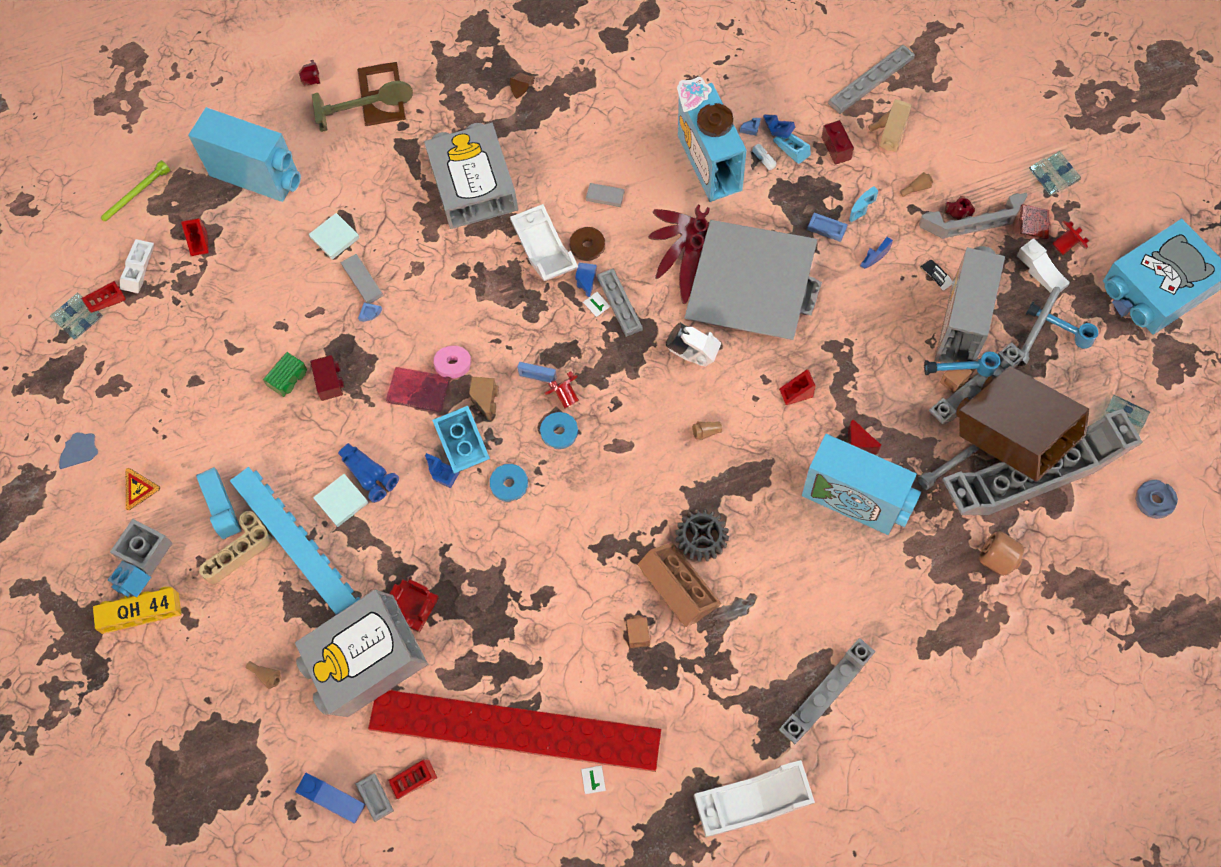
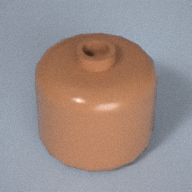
M996 531L987 539L982 547L979 561L997 574L1007 576L1021 565L1024 547L1020 542L1004 532Z

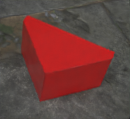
M201 219L181 221L190 256L209 253L207 230Z
M805 370L779 388L785 405H790L813 398L816 385L810 371Z
M854 419L850 422L848 428L849 444L877 455L882 445Z

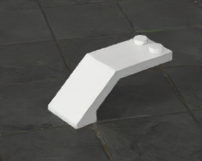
M543 204L510 217L531 265L543 281L578 268L572 252H568L562 245Z
M801 760L781 765L777 769L748 780L694 794L705 837L765 822L815 803Z

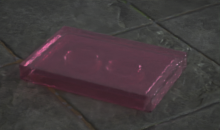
M395 367L386 402L441 412L450 377Z

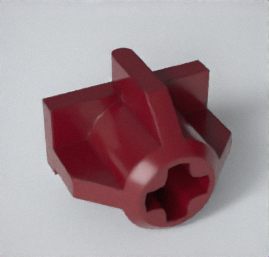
M310 60V64L303 65L299 71V76L304 86L320 84L319 71L314 60Z
M960 196L956 202L945 203V214H950L956 220H962L969 216L972 217L975 212V207L965 196Z

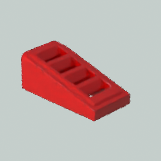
M115 281L81 298L90 313L126 300ZM93 300L95 305L92 306L90 301Z
M423 759L388 781L396 799H400L437 779V775L430 761ZM414 772L417 773V775H418V777H419V779H420L419 782H417V779H416V777H415V775H414ZM406 776L409 777V779H410V781H411V783H412V786L409 785V783H408V781H407V779H406ZM399 780H401L405 788L403 791L398 783Z

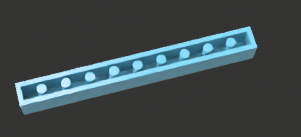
M247 467L230 480L232 485L336 615L360 600L359 597L356 599L351 593L354 590L347 582L343 584L340 581L342 576L336 568L331 569L328 566L331 562L325 554L320 555L317 552L319 547L312 539L310 541L307 540L305 536L308 534L301 525L299 527L295 525L296 519L290 511L286 513L283 510L285 505L279 497L274 499L272 496L274 491L268 484L265 486L262 484L263 478L257 470L253 472Z

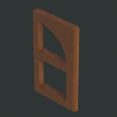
M397 62L357 69L361 98L379 93V90L369 91L367 75L393 71L394 80L400 81ZM403 101L398 102L399 112L382 111L372 103L363 105L365 126L406 120Z

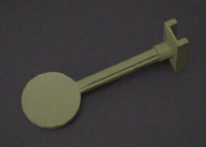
M391 81L380 87L379 93L376 95L325 106L319 93L312 94L315 122L319 124L321 132L327 131L326 116L378 101L393 106L398 105V102L401 101L407 103L413 96V89L406 82Z

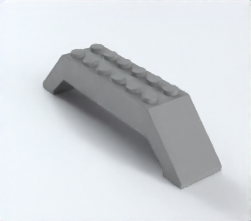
M1122 408L1106 414L1103 418L1088 426L1087 435L1037 482L1004 462L975 473H962L960 471L944 477L943 482L961 515H990L1094 474L1141 445L1143 441Z

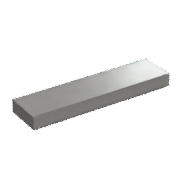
M614 268L597 274V279L625 337L642 331L643 327Z

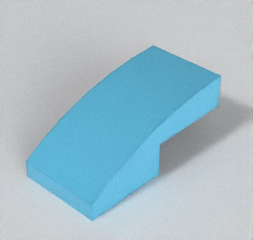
M875 186L867 190L856 201L851 210L850 222L865 215L868 205L876 201L878 190Z

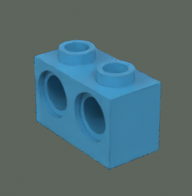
M121 561L108 581L113 584L111 588L118 593H122L127 597L129 595L138 597L152 577L136 566Z

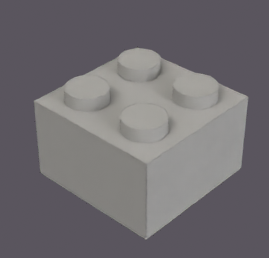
M132 519L110 553L118 560L134 565L151 576L172 545V542L160 532Z

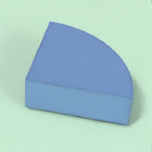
M752 118V120L743 123L740 127V133L757 136L761 118Z
M1123 298L1112 301L1121 317L1126 316L1133 307L1129 300L1125 301Z
M363 303L358 317L359 321L373 320L381 313L382 307Z

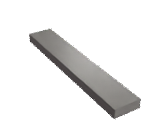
M901 45L829 99L828 104L841 114L913 60L915 54L906 46Z

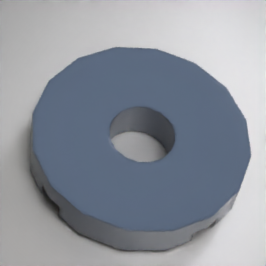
M1149 480L1143 483L1137 490L1135 498L1141 512L1155 519L1169 516L1175 510L1178 502L1174 489L1169 484H1165L1160 480ZM1152 495L1159 496L1161 503L1154 502Z

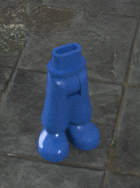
M348 443L338 452L342 457V462L345 463L347 468L357 478L360 485L365 490L370 491L368 498L371 502H378L387 495V492L376 481L382 483L388 491H392L396 487L399 476L396 473L387 474L385 468L370 459L357 447H353Z

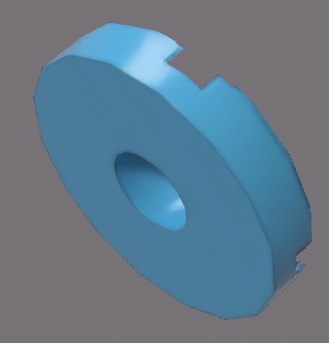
M552 413L541 423V438L547 446L554 447V449L567 448L575 442L578 436L577 422L567 413ZM557 427L564 428V432L559 435L554 433V430Z
M504 464L493 471L490 477V488L493 495L501 501L511 502L518 500L527 491L528 477L521 467L514 464ZM507 479L514 480V484L511 487L504 485Z

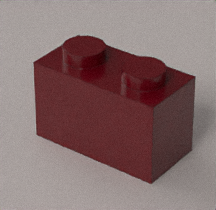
M838 120L825 124L821 138L834 164L837 165L851 160L854 146L841 121Z
M332 355L311 360L310 363L317 394L321 401L342 396V388H345L343 378L339 377L338 372H341L339 362L335 361Z

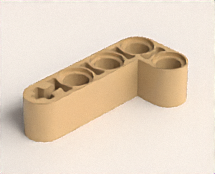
M246 511L239 517V523L246 533L200 566L199 573L208 583L216 584L271 544L272 537L253 512ZM254 520L251 525H247L248 521ZM264 534L262 539L257 540L259 535ZM244 546H248L244 552H241ZM227 558H231L229 563L224 564Z

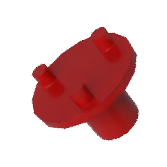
M1063 220L1061 223L1067 231L1052 243L1053 246L1062 255L1066 254L1077 243L1084 249H1087L1089 240L1086 237L1082 239L1079 235L1083 230L1080 227L1074 230L1072 227L1074 223L1072 221L1067 223Z
M572 371L567 373L569 378L557 384L556 380L548 383L550 389L544 392L545 395H548L555 391L564 408L579 401L570 385L571 381L578 378L577 375H573Z

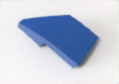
M777 115L763 116L773 136L788 138L796 128L794 122L779 121Z
M886 237L877 251L869 248L867 256L860 264V267L866 269L881 260L891 249L893 240Z
M579 262L575 275L577 287L579 289L582 288L586 292L587 297H591L597 265Z
M426 453L425 457L433 480L451 488L460 472L454 474L450 465Z

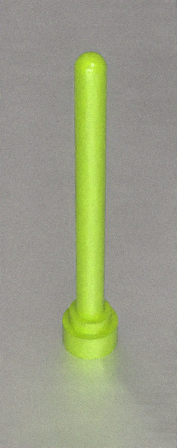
M160 160L150 175L101 216L102 221L110 219L160 175H167L171 171L167 164Z

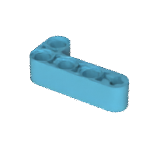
M213 467L197 474V480L212 515L210 521L216 533L224 540L241 532V527L217 469Z

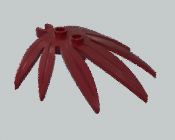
M699 204L695 208L696 218L675 211L654 209L653 214L658 219L677 225L660 228L648 236L651 240H666L681 234V237L669 248L662 258L655 279H659L671 268L683 247H685L679 273L682 304H686L690 297L699 264L700 252H702L709 222H707L705 217L709 214L710 208L707 207L705 213H702Z

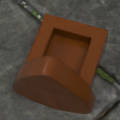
M518 73L510 78L511 91L516 99L526 93L528 88L534 84L535 77Z

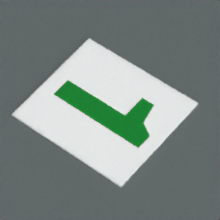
M598 292L583 302L596 317L611 307Z
M602 765L581 769L585 794L606 791Z

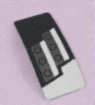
M929 260L920 266L942 290L952 285L953 281L933 260Z

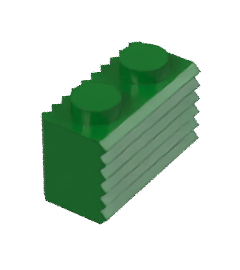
M286 352L263 378V381L267 387L285 397L286 394L292 392L295 383L304 378L307 368L304 362Z

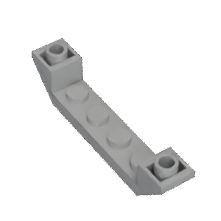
M1016 193L1009 196L1005 205L1006 209L995 213H984L976 217L969 216L957 221L950 220L944 223L940 211L927 212L921 216L919 226L944 239L1010 225L1020 212L1021 206L1024 205L1027 193Z
M1011 342L998 353L1001 362L993 375L998 377L1009 366L1015 368L1025 357V354ZM978 373L948 399L945 400L943 398L929 409V412L942 424L953 421L957 418L956 410L961 401L966 397L974 398L981 391L988 377Z
M859 638L794 715L792 714L781 726L779 731L792 743L796 744L857 676L876 651Z

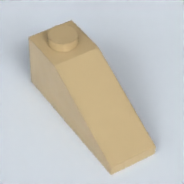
M897 99L894 100L879 147L888 151H897L905 132L912 104Z

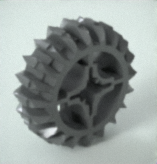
M698 509L695 510V515L689 512L688 518L683 516L682 522H679L677 526L679 529L676 530V535L678 536L676 537V542L680 543L678 548L680 550L684 549L683 554L685 556L690 553L691 560L695 556L698 557V562H701L702 557H705L706 562L709 561V556L716 559V553L721 555L723 553L722 548H726V541H729V536L726 535L729 529L724 528L726 522H720V515L714 517L713 511L710 512V515L707 514L706 509L701 514ZM697 523H707V524H705V525L702 526V525H698ZM713 528H715V530L718 533L719 538L717 542H715L713 540V537L710 535L712 533ZM688 529H690L692 531V534L694 535L691 543L688 541L686 537V532ZM705 545L708 548H698V546Z

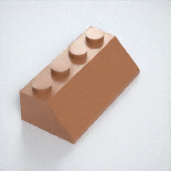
M674 543L651 549L637 564L685 627L697 623L721 605L718 598Z

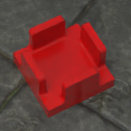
M411 579L408 581L402 580L400 585L395 584L390 592L394 596L409 628L420 633L439 599L438 595L429 592L426 586Z

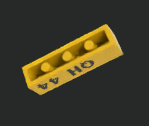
M168 586L162 587L159 591L141 592L138 597L124 596L117 601H103L100 605L93 606L95 629L101 634L182 615L179 593L173 587Z

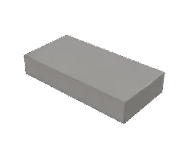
M590 183L586 201L621 207L625 192L621 188Z
M375 773L356 783L374 822L394 812Z

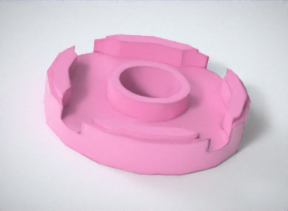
M447 346L440 349L434 356V368L442 377L458 378L466 374L470 369L471 356L462 347ZM451 360L457 361L455 364L448 363Z

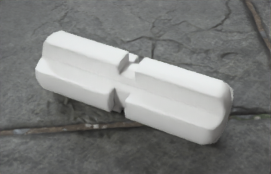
M761 144L753 147V153L762 160L761 162L768 170L776 167L775 160L767 154L768 152Z

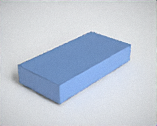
M814 213L807 230L841 242L848 224Z
M523 362L518 364L519 376L549 383L557 379L556 369Z

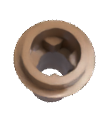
M698 421L692 426L695 439L703 440L721 433L722 425L720 421Z

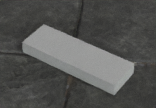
M357 254L341 262L342 267L366 303L370 304L383 297V293Z

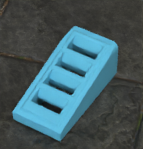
M792 133L785 142L784 140L787 138L775 137L773 139L798 164L811 155L810 145Z

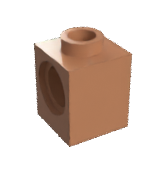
M971 369L947 370L943 374L940 383L954 394L970 379L973 371Z
M637 615L626 620L630 648L650 646L647 617L642 618V616Z

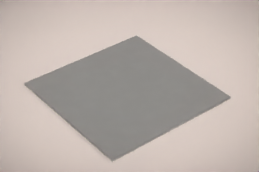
M710 220L684 319L794 340L818 239Z

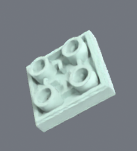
M337 213L309 233V237L332 260L360 238Z
M345 474L313 497L337 527L368 504L365 497Z

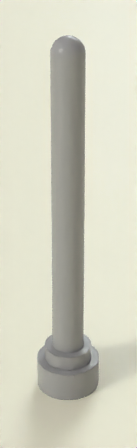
M1059 287L1053 288L1022 349H1020L1025 354V357L1018 365H1027L1030 359L1028 352L1061 291Z
M973 444L932 473H923L918 477L920 485L928 490L934 486L938 477L980 448Z

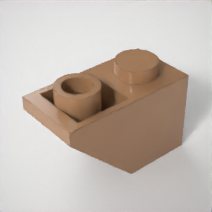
M472 376L469 392L471 401L487 420H491L492 414L496 413L494 399L498 397L499 386L496 385L495 378Z

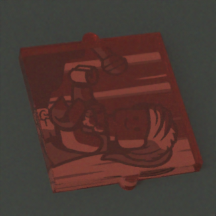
M1022 204L1019 218L1020 234L1049 239V226L1051 225L1049 223V210Z

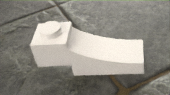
M1033 238L1020 248L1017 257L1030 268L1028 272L1050 293L1056 286L1061 291L1064 290L1070 282L1051 262L1046 254L1047 250Z
M135 239L120 278L121 290L139 293L144 282L150 256L154 249V243Z

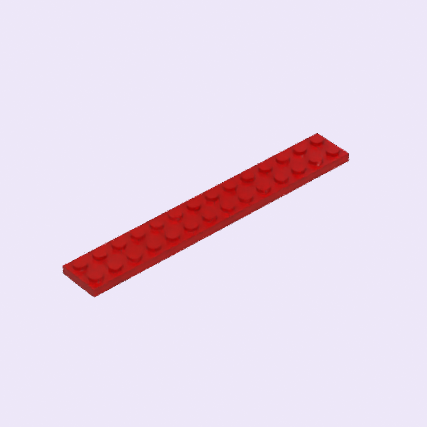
M393 690L387 691L374 700L368 726L369 731L656 772L662 731L659 728Z

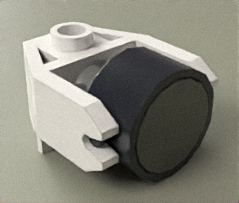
M681 322L672 329L666 341V347L671 352L687 361L704 367L714 362L721 342L711 332L704 334Z

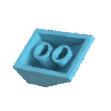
M469 406L432 420L454 474L490 459Z

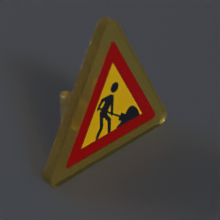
M126 468V510H131L158 492L160 486L133 469Z

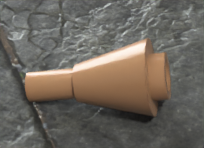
M891 110L877 122L868 126L870 132L886 126Z
M923 172L910 186L902 189L900 193L904 197L912 192L932 188L933 179L930 174Z
M251 661L246 665V669L255 673L268 689L279 684L281 680L279 670L258 666Z

